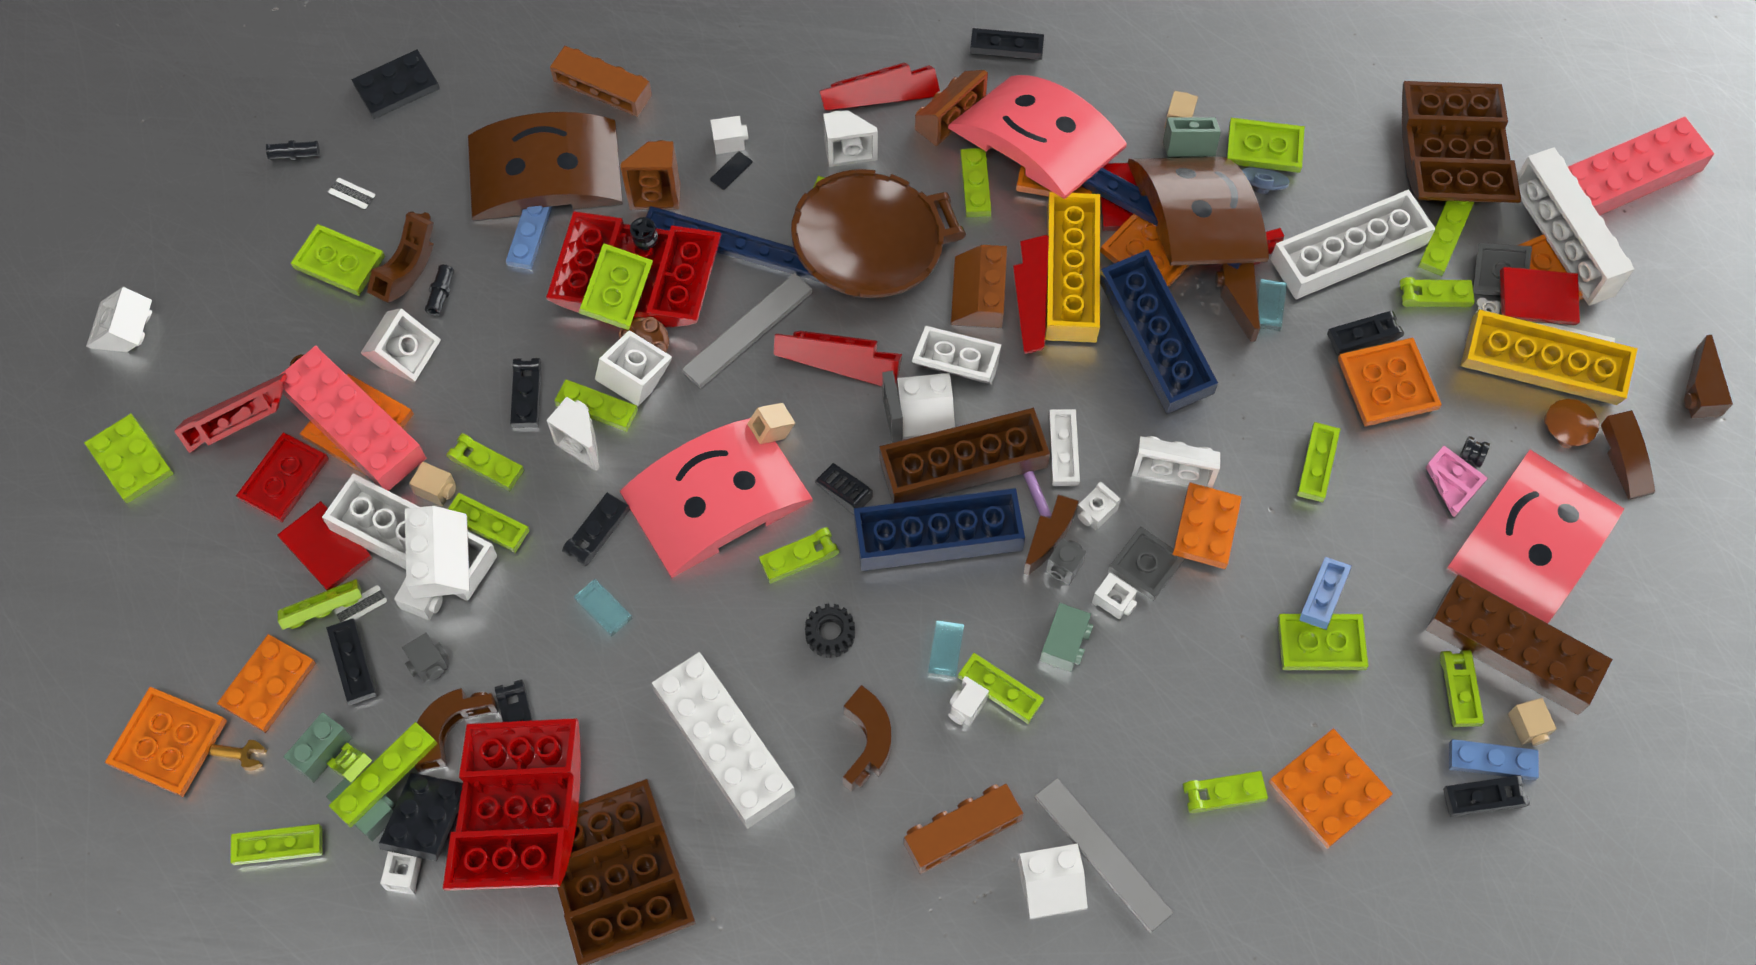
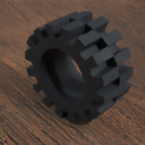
M829 603L825 604L823 609L820 606L816 607V612L811 611L809 619L806 618L805 622L807 644H810L812 651H817V655L822 656V653L826 654V658H831V654L839 657L842 651L845 654L848 651V647H852L853 639L855 638V622H853L851 613L847 614V609L844 607L842 610L839 609L838 604H834V608L830 607ZM826 622H834L840 626L841 633L837 638L828 640L820 635V627Z

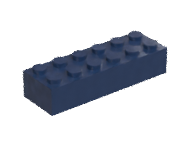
M1149 249L1101 269L1100 285L1166 414L1213 395L1218 381Z
M1016 488L854 508V524L861 571L1023 551L1025 534Z

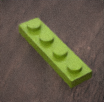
M1446 201L1435 226V231L1419 263V268L1441 277L1443 276L1472 209L1473 201Z
M415 722L328 806L351 828L438 743Z

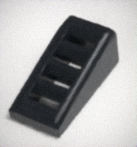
M834 463L815 480L818 486L853 515L854 508L864 507L873 498V490ZM835 473L837 476L830 483H827L826 480ZM841 479L844 480L837 489L834 487ZM848 485L852 487L846 494L842 493ZM857 491L859 494L854 499H851L850 497Z

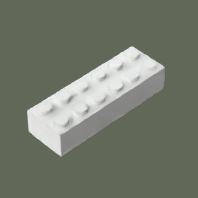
M1555 147L1528 156L1517 175L1521 201L1542 234L1545 235L1546 240L1567 273H1578L1579 291L1582 293L1587 304L1590 306L1615 297L1634 271L1631 260L1626 257L1617 239L1611 234L1605 225L1604 219L1599 216L1592 205L1591 199L1584 193L1577 178L1572 175L1564 158L1559 155Z
M1406 190L1276 243L1270 260L1296 300L1428 245L1435 227L1412 193Z
M353 473L322 516L323 520L331 531L406 569L405 509L419 506ZM468 532L470 593L454 594L466 601L470 599L497 558L492 543Z
M700 652L652 682L655 694L747 829L795 798L793 785Z

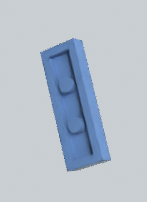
M535 206L523 209L506 259L507 265L532 270L553 206Z
M1328 557L1324 558L1299 621L1327 630L1352 565Z
M1452 739L1449 742V770L1502 777L1522 776L1523 779L1535 781L1539 778V753L1535 749Z

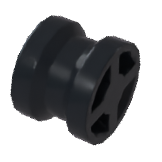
M640 217L632 222L630 233L634 245L642 250L653 248L658 242V234L654 222L646 217Z
M1468 436L1459 457L1465 461L1472 462L1475 467L1480 468L1486 458L1490 443H1480L1474 437Z

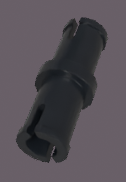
M289 140L288 143L266 144V155L268 160L282 158L297 160V157H319L318 141L296 143L295 140Z
M444 264L439 265L435 280L430 284V296L425 306V312L432 316H439L441 314L444 300L449 296V285L454 274L452 267Z

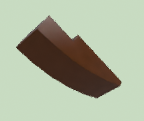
M1633 410L1607 416L1600 426L1611 448L1607 454L1628 500L1654 494L1655 486L1650 459Z
M1058 495L1051 518L1040 515L1023 574L1030 575L1051 556L1060 540L1065 538L1076 514L1079 500Z

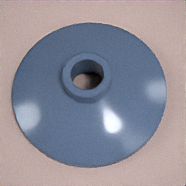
M1255 167L1242 169L1249 183L1254 187V191L1261 194H1268L1269 190L1285 189L1290 183L1285 175L1274 170Z

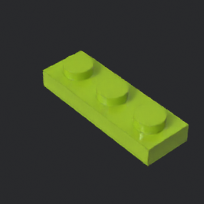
M981 148L961 149L960 157L966 217L991 216L986 151Z
M565 379L554 400L556 406H559L566 397L574 402L579 400L588 407L590 419L625 432L628 431L638 411L637 406L567 379Z
M1314 422L1297 496L1324 502L1340 428Z
M461 493L457 494L448 510L467 515L468 530L516 553L529 533L528 526Z
M352 580L278 610V622L282 630L289 627L290 629L298 628L306 620L313 617L322 618L329 615L333 609L354 605L362 598V591L358 580Z
M975 653L972 654L958 674L960 680H963L966 676L989 690V699L1029 724L1044 702L1043 697Z
M320 824L231 834L230 863L234 866L322 855V826Z

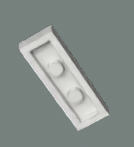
M1076 409L1049 410L1052 486H1079L1080 473Z

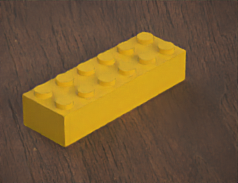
M1049 192L1046 235L1049 236L1045 340L1097 343L1100 329V194L1071 193L1067 198L1063 199L1054 192Z
M1479 309L1471 319L1460 366L1618 405L1627 399L1638 348Z

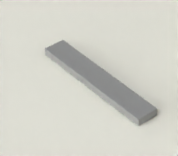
M794 273L682 368L683 374L701 389L810 296L812 288Z
M1058 778L1035 795V799L1068 838L1074 844L1078 843L1080 852L1149 933L1153 932L1173 914V911Z

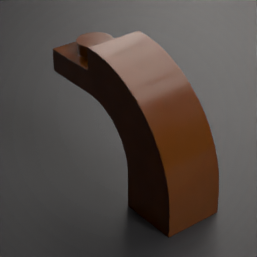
M413 212L406 215L399 246L387 263L372 269L367 293L390 303L403 296L412 287L423 272L434 246V243L430 242L433 222Z
M862 685L843 706L844 715L862 729L867 739L865 750L843 776V785L851 792L857 786L861 788L867 782L871 775L869 771L879 777L887 765L891 752L892 735L888 714L878 698Z
M462 688L442 695L425 709L417 723L438 744L414 766L418 772L447 767L445 742L449 732L456 724L465 719L498 713L497 702L492 693L477 692L467 698Z

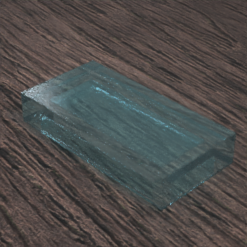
M1261 279L1258 293L1260 328L1274 331L1281 330L1287 283Z
M596 579L574 596L575 600L611 637L632 619V616Z
M936 621L928 676L956 680L964 629L963 624Z

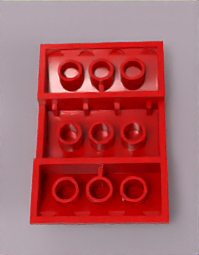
M573 211L546 298L552 303L579 313L603 243L653 260L633 319L636 317H654L664 327L695 324L698 322L721 239V233L671 225L670 230L656 229L658 234L657 244L651 249L642 250L634 245L630 233V225L624 224L622 218Z
M577 718L466 725L459 778L463 781L456 832H451L443 882L444 891L560 887L570 860L578 817L581 753L579 721Z

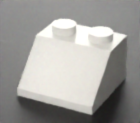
M848 110L832 111L823 114L824 144L829 167L878 160L877 127Z
M125 287L120 288L102 300L86 347L128 352L134 347L140 346L145 337V333L142 332L144 325L149 321L152 310H150L152 300Z
M400 308L386 312L361 351V354L381 369L415 382L441 339Z
M629 330L599 358L595 380L636 406H639L655 389L672 356Z
M950 373L897 378V392L903 416L902 439H910L955 427Z
M566 397L546 420L555 445L597 471L600 468L595 432L588 412L589 409L581 401L576 400L574 402Z
M1078 843L1020 853L1018 867L1029 919L1088 908L1084 869Z

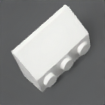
M925 326L912 358V363L916 366L992 385L998 367L1001 344Z
M1140 436L1132 476L1188 487L1189 482L1213 488L1220 469V452L1213 451L1208 447L1197 448L1187 446L1185 443L1178 441H1162L1154 436Z
M436 506L405 509L406 586L413 599L470 593L467 515Z

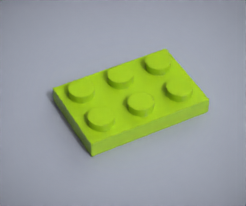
M1231 118L1226 158L1239 166L1300 173L1303 162L1305 126Z
M317 224L292 260L291 265L293 269L359 296L370 280L372 269L379 267L385 258V254L382 250Z
M603 243L579 314L629 330L653 260Z
M131 413L84 442L126 504L174 474Z
M1301 614L1278 615L1282 670H1366L1368 668L1363 614H1333L1327 630L1299 621Z

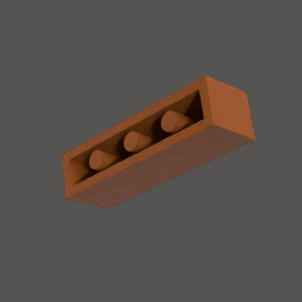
M564 46L550 66L554 82L636 117L640 115L652 96L650 81L645 77L629 73L622 67L610 65L598 57L594 58L586 55L579 49Z
M1007 783L1000 787L998 784L992 785L983 791V796L975 800L972 797L957 805L958 809L950 813L943 811L932 818L933 822L923 827L922 824H918L906 832L904 846L920 874L1022 821L1024 813Z

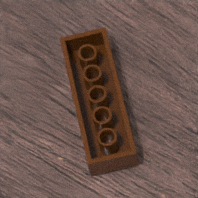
M1034 407L879 446V461L892 503L923 500L1025 474L1029 471L1048 468L1050 452Z
M1457 575L1447 589L1425 629L1460 650H1470L1474 658L1577 715L1581 714L1591 704L1613 660L1460 575Z

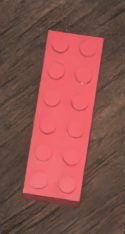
M1684 116L1570 165L1568 168L1572 175L1577 178L1580 187L1591 199L1593 207L1600 216L1703 171L1713 157L1714 152Z
M314 346L281 373H286L287 375L282 391L283 395L379 487L390 491L418 467L422 461L427 459L421 446L317 346Z

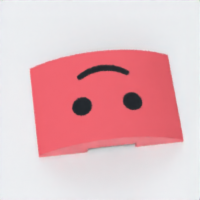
M1029 75L1010 76L948 126V129L981 149L988 151L992 147L1024 166L1027 177L1063 199L1067 198L1124 150L1127 145L1114 126L1083 98L1052 81Z
M751 418L719 427L681 445L651 464L620 490V494L626 504L629 505L632 514L671 578L719 553L720 547L762 524H765L767 527L813 501V498L776 441L759 444L747 424Z
M1530 449L1447 568L1540 620L1549 623L1600 550L1624 508Z

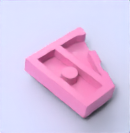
M1443 446L1426 466L1441 497L1454 517L1488 479L1446 446Z

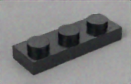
M972 28L970 53L1042 60L1044 34Z
M354 618L326 627L347 703L353 705L376 697V690Z

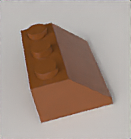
M986 70L964 71L959 77H954L948 87L942 92H937L927 106L921 107L916 112L915 130L935 146H938L953 132L948 129L949 124L986 96L988 72Z
M665 140L648 141L621 163V172L629 210H649L650 206L663 210H679L681 184L674 142Z
M979 245L955 256L951 325L1002 328L1007 246Z

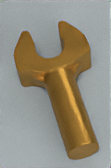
M248 740L247 744L242 748L213 744L210 748V755L239 759L241 766L249 771L263 766L258 760H250V755L254 752H267L255 740Z

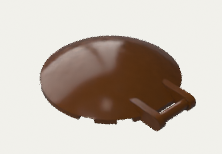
M857 169L835 173L818 181L815 187L808 193H804L799 200L791 224V237L795 252L811 275L824 285L841 293L864 298L888 297L903 293L917 286L929 276L940 259L943 244L962 240L966 236L964 228L959 226L947 192L926 196L922 191L919 193L909 186L910 182L893 174L890 177L876 174V170ZM938 208L942 209L949 226L947 229H945L937 211Z

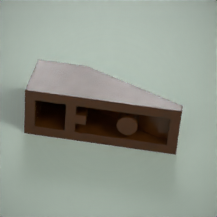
M1242 263L1238 269L1228 264H1222L1220 271L1216 272V287H1220L1221 298L1248 339L1256 341L1260 331L1254 263Z
M1706 335L1695 352L1684 398L1685 406L1689 409L1691 418L1723 416L1733 405L1712 335Z

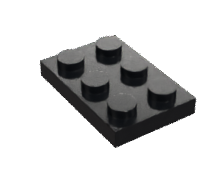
M418 49L351 79L373 119L440 89L437 80Z
M411 772L379 841L380 850L437 861L458 813L463 783Z

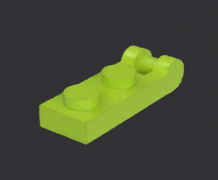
M1405 277L1399 281L1400 289L1403 291L1401 296L1402 305L1405 307H1472L1475 303L1472 280H1415L1413 277Z
M464 433L459 435L456 440L458 442L456 446L450 448L446 454L454 463L509 492L524 472L522 465L483 446ZM466 449L472 451L468 457L463 455Z
M821 528L810 536L759 556V561L769 583L781 580L838 555L840 551L837 545L832 543V534L829 528ZM822 544L823 549L816 552L814 546Z
M1461 650L1460 653L1441 651L1440 664L1444 671L1453 727L1482 726L1484 718L1472 652L1470 650ZM1460 664L1463 669L1455 670V665Z
M346 743L341 748L342 752L335 759L332 757L326 764L339 776L352 782L372 760L364 752Z
M1261 771L1201 781L1193 780L1182 784L1184 793L1188 794L1189 803H1187L1189 813L1265 802L1268 799ZM1205 791L1207 800H1201L1199 792Z

